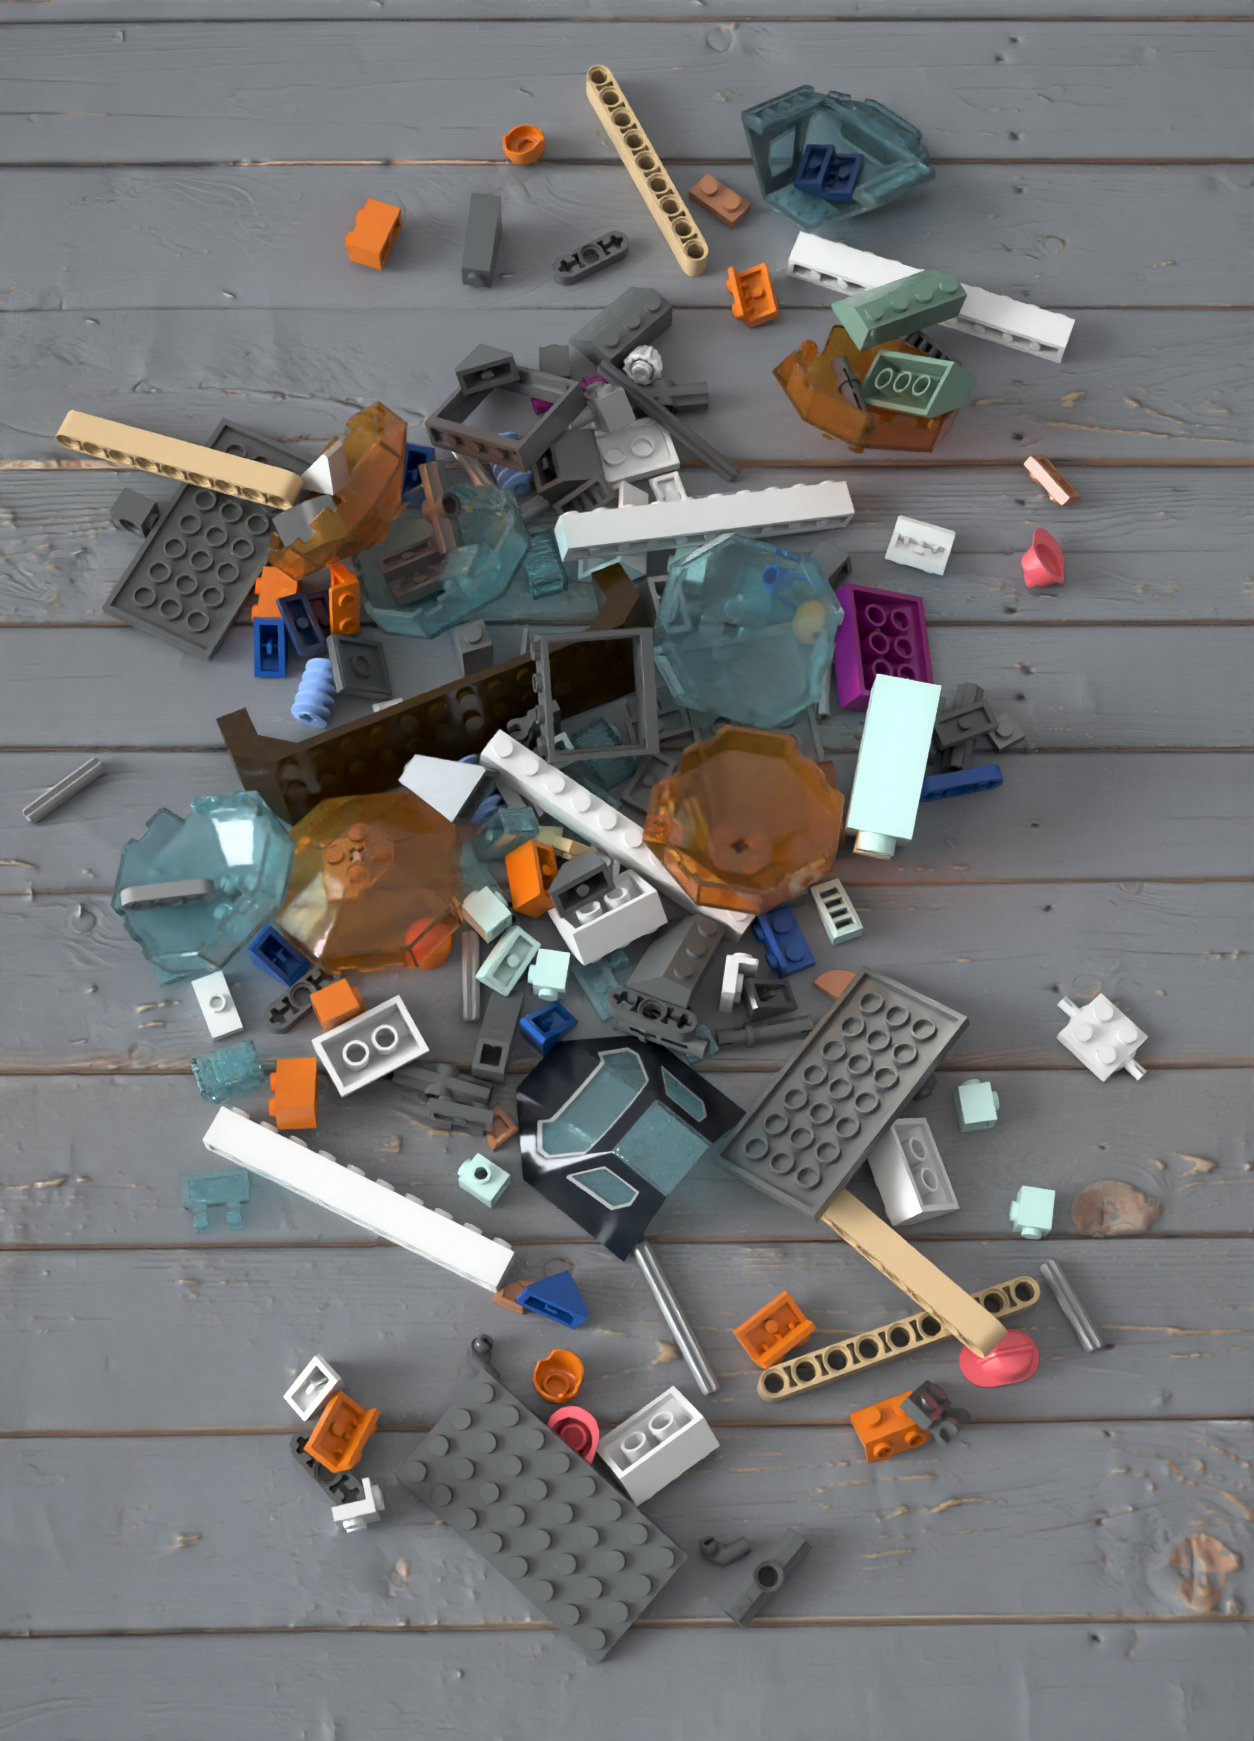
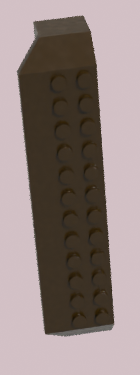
M618 562L592 572L591 576L599 613L591 627L583 631L646 627L640 593L621 564ZM632 638L548 644L552 700H556L561 710V721L636 691ZM527 652L298 743L258 735L246 708L219 717L216 721L231 762L247 797L295 827L401 785L402 783L398 780L404 773V766L415 754L458 762L468 755L481 753L499 729L508 735L515 731H521L520 729H514L508 732L507 723L512 719L527 716V711L539 705L538 693L534 692L532 683L533 674H537L536 661L532 660L531 652Z

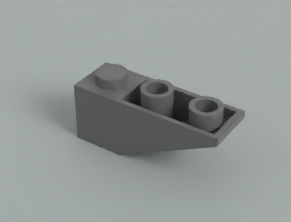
M494 989L492 990L472 1063L473 1078L505 1085L525 996L524 992L511 990L508 996H504Z

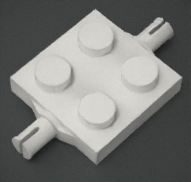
M1102 993L1089 1005L1082 1008L1077 1007L1068 996H1065L1057 1004L1071 1019L1056 1038L1101 1081L1105 1082L1114 1072L1125 1068L1137 1081L1147 1072L1133 1057L1137 1049L1148 1039V1036Z

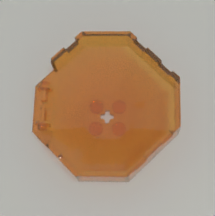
M843 325L832 326L823 352H818L817 344L814 341L805 340L799 350H794L773 370V375L802 420L820 431L824 438L835 440L857 454H862L864 450L932 452L951 430L960 409L958 408L933 418H925L867 406L869 411L867 413L847 403L843 394L838 392L836 386L837 379L830 366L831 361L835 357L841 355L848 357L853 374L858 376L860 385L879 349L932 357L929 353L899 338L860 352Z
M380 401L355 413L346 423V426L352 430L342 441L344 443L349 478L344 486L335 495H332L338 507L332 511L325 506L314 518L309 527L315 530V533L307 542L298 537L291 545L285 547L277 533L273 532L270 536L268 546L274 551L270 550L268 552L266 560L295 581L321 571L364 549L368 550L375 542L382 544L390 533L388 528L392 520L397 519L404 510L405 505L401 503L408 423ZM336 436L322 450L320 456L339 440ZM309 490L304 500L307 501L327 494Z
M727 724L716 730V736L708 741L703 742L699 740L683 749L681 769L652 786L642 841L695 905L761 916L833 871L845 796L838 788L833 790L824 780V772L810 757L805 758L798 751V743L790 734ZM737 841H741L748 850H743L742 854L735 853V848L730 846H734L737 844Z
M412 791L324 798L279 841L276 922L285 939L327 975L341 974V969L358 968L359 972L385 970V966L400 964L403 965L404 969L417 968L462 924V841L456 826ZM365 850L364 861L356 860L354 863L351 862L353 860L352 852L360 853Z

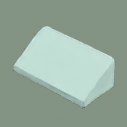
M509 926L477 972L475 978L500 994L508 996L541 944L521 927Z

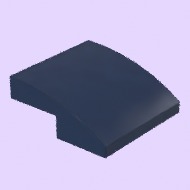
M807 144L793 183L794 188L824 199L852 202L865 165L864 154L836 153L835 145Z
M328 590L307 595L305 592L277 598V606L298 655L314 656L329 653L326 638L330 636Z

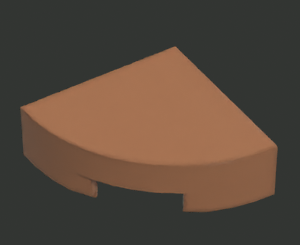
M846 970L829 971L819 976L813 983V987L836 1001L856 974Z
M499 1105L493 1110L495 1111L496 1118L493 1132L486 1131L487 1141L493 1152L519 1133V1129Z
M530 1280L512 1282L500 1288L494 1295L492 1302L523 1315L526 1308L516 1304V1298L528 1285L535 1282Z

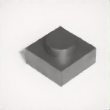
M1009 711L996 717L999 724L997 731L985 735L997 754L1018 744L1025 738V734Z

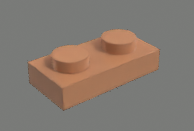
M708 173L689 190V198L731 229L750 212L751 204Z
M1031 455L1024 463L1030 471L1029 476L1032 480L1043 485L1048 490V496L1055 504L1059 506L1075 505L1082 497L1044 455Z

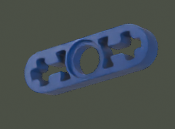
M986 765L925 777L919 802H929L996 788L1004 782L1000 767L998 765Z

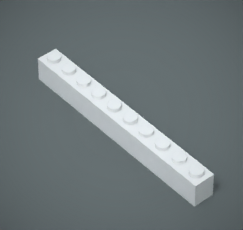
M800 231L789 257L787 275L853 296L924 271V269H916L896 260H888L868 251H860L848 247L844 243H835L823 239L816 234H807ZM960 283L967 293V297L959 315L938 323L942 326L1061 363L1075 319L1068 318L1061 313L1040 309L1033 304H1025L1013 300L1005 295L1000 296L985 291L980 287H972Z
M827 480L820 484L809 486L802 483L784 489L770 487L758 492L743 490L733 495L713 494L707 498L700 499L686 497L679 501L667 503L659 500L652 502L650 505L642 506L627 504L617 509L601 507L591 512L579 513L578 511H569L559 516L554 531L562 562L841 528L848 525L855 511L846 481L834 482L833 480Z
M498 730L481 752L479 766L488 767L500 772L499 780L605 854L620 862L621 865L627 869L631 868L648 884L693 915L701 914L727 926L724 937L736 945L759 912L758 908L502 730Z
M222 1106L202 1141L208 1150L494 1293L501 1288L515 1261V1252L511 1250L512 1245L497 1237H494L492 1241L482 1236L483 1231L470 1223H465L462 1226L452 1221L453 1216L439 1208H435L432 1211L422 1206L424 1202L418 1197L406 1193L404 1197L394 1192L395 1188L381 1179H377L376 1182L364 1177L366 1173L350 1164L345 1168L335 1163L337 1159L323 1150L315 1153L306 1148L307 1143L295 1136H290L287 1139L277 1134L279 1130L273 1125L264 1121L259 1125L249 1120L250 1115L239 1108L233 1107L232 1110H229Z

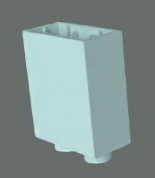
M877 674L871 689L844 826L846 836L856 837L853 853L890 860L891 856H894L896 845L904 847L912 840L942 686Z

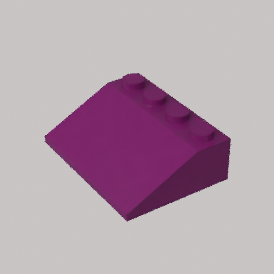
M846 583L827 598V601L831 602L829 619L832 630V645L840 709L867 713L871 689L877 674L933 684L922 597Z

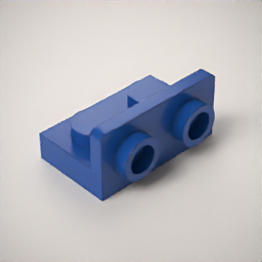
M790 906L766 916L762 912L756 915L754 926H752L754 937L758 944H764L767 954H765L767 965L771 972H777L779 979L815 966L816 961Z

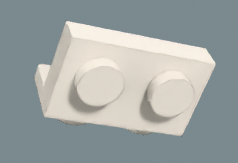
M900 515L898 516L885 559L892 560L897 564L922 569L927 573L943 576L956 532Z
M369 1477L362 1479L365 1500L332 1507L334 1522L340 1530L346 1529L347 1533H355L367 1529V1523L381 1520L379 1511L385 1510L382 1491L379 1489L378 1484L373 1485Z

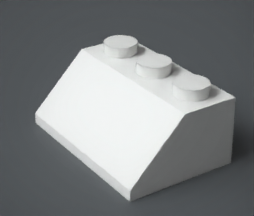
M622 481L611 486L618 497L604 507L617 509L627 504H636L637 506L648 505L649 494ZM604 490L598 492L603 500L608 497ZM593 495L589 496L594 506L598 504ZM582 499L581 506L585 511H588L589 508ZM647 552L579 560L578 580L581 582H593L592 572L619 562L632 581L646 575Z
M631 868L612 878L616 889L562 919L558 916L555 907L548 911L569 950L584 966L589 963L598 962L604 955L616 949L624 948L631 941L645 934H651L658 927L668 923L657 890Z
M399 995L312 1040L316 1054L342 1098L430 1052Z
M926 1118L896 1119L867 1157L874 1175V1183L879 1189L885 1205V1213L892 1227L913 1225L960 1209Z
M672 1386L599 1440L596 1454L623 1492L638 1507L671 1481L677 1479L698 1461L708 1456L710 1452L720 1445L705 1418Z

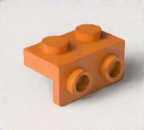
M765 262L740 273L733 266L727 268L729 279L726 280V284L730 294L734 297L735 303L732 304V310L738 321L742 320L750 329L780 316L770 269Z
M342 563L331 566V587L329 588L330 635L350 636L361 632L359 581L355 574L350 573Z
M783 1291L732 1332L754 1364L767 1369L780 1364L785 1358L784 1354L793 1347H799L806 1343L811 1337L810 1333L817 1327L812 1321L806 1319L789 1292Z
M912 1390L850 1413L851 1423L864 1446L865 1456L869 1464L889 1459L892 1455L910 1448H917L931 1440L930 1431L928 1429L923 1431L899 1407L913 1393Z
M334 1392L304 1450L332 1473L352 1469L360 1462L363 1455L361 1451L367 1439L376 1431V1422L381 1412L377 1408L365 1410L344 1392Z

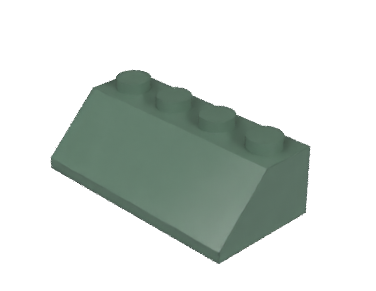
M930 268L832 303L831 308L861 352L957 317L967 297V293L953 272Z
M879 349L859 388L866 405L869 407L933 418L963 407L970 397L977 379L953 361Z

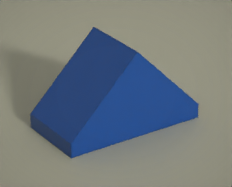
M410 442L404 443L396 496L397 501L422 506L426 496L418 465L436 461L435 448Z
M254 617L255 677L285 678L289 633L283 618Z
M269 924L264 927L248 948L253 964L288 988L296 983L311 965L306 958Z
M556 1000L524 1016L520 1021L521 1036L544 1057L558 1041H561L578 1024V1021Z
M568 1270L528 1285L515 1301L518 1305L574 1330L587 1319L589 1314Z

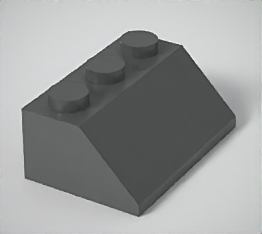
M630 287L572 336L569 342L597 367L603 360H608L620 370L625 366L623 360L638 346H648L672 325L673 306L652 288Z
M701 914L667 920L668 923L660 926L628 980L626 987L687 1010L718 955L727 930V926Z

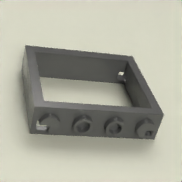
M516 365L520 380L499 385L496 388L555 403L521 441L462 424L495 387L463 396L459 385L428 418L425 426L432 446L526 473L587 406L581 383Z
M652 627L534 635L535 642H531L530 652L532 660L536 661L537 674H533L532 683L534 692L538 693L539 705L535 706V721L537 724H540L541 737L537 738V752L539 756H542V759L548 763L660 754ZM632 638L639 743L555 750L548 644Z

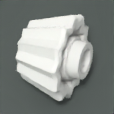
M638 346L623 360L625 366L622 369L627 373V377L633 379L636 384L641 383L646 386L648 383L662 378L661 356L658 354V350L652 346Z

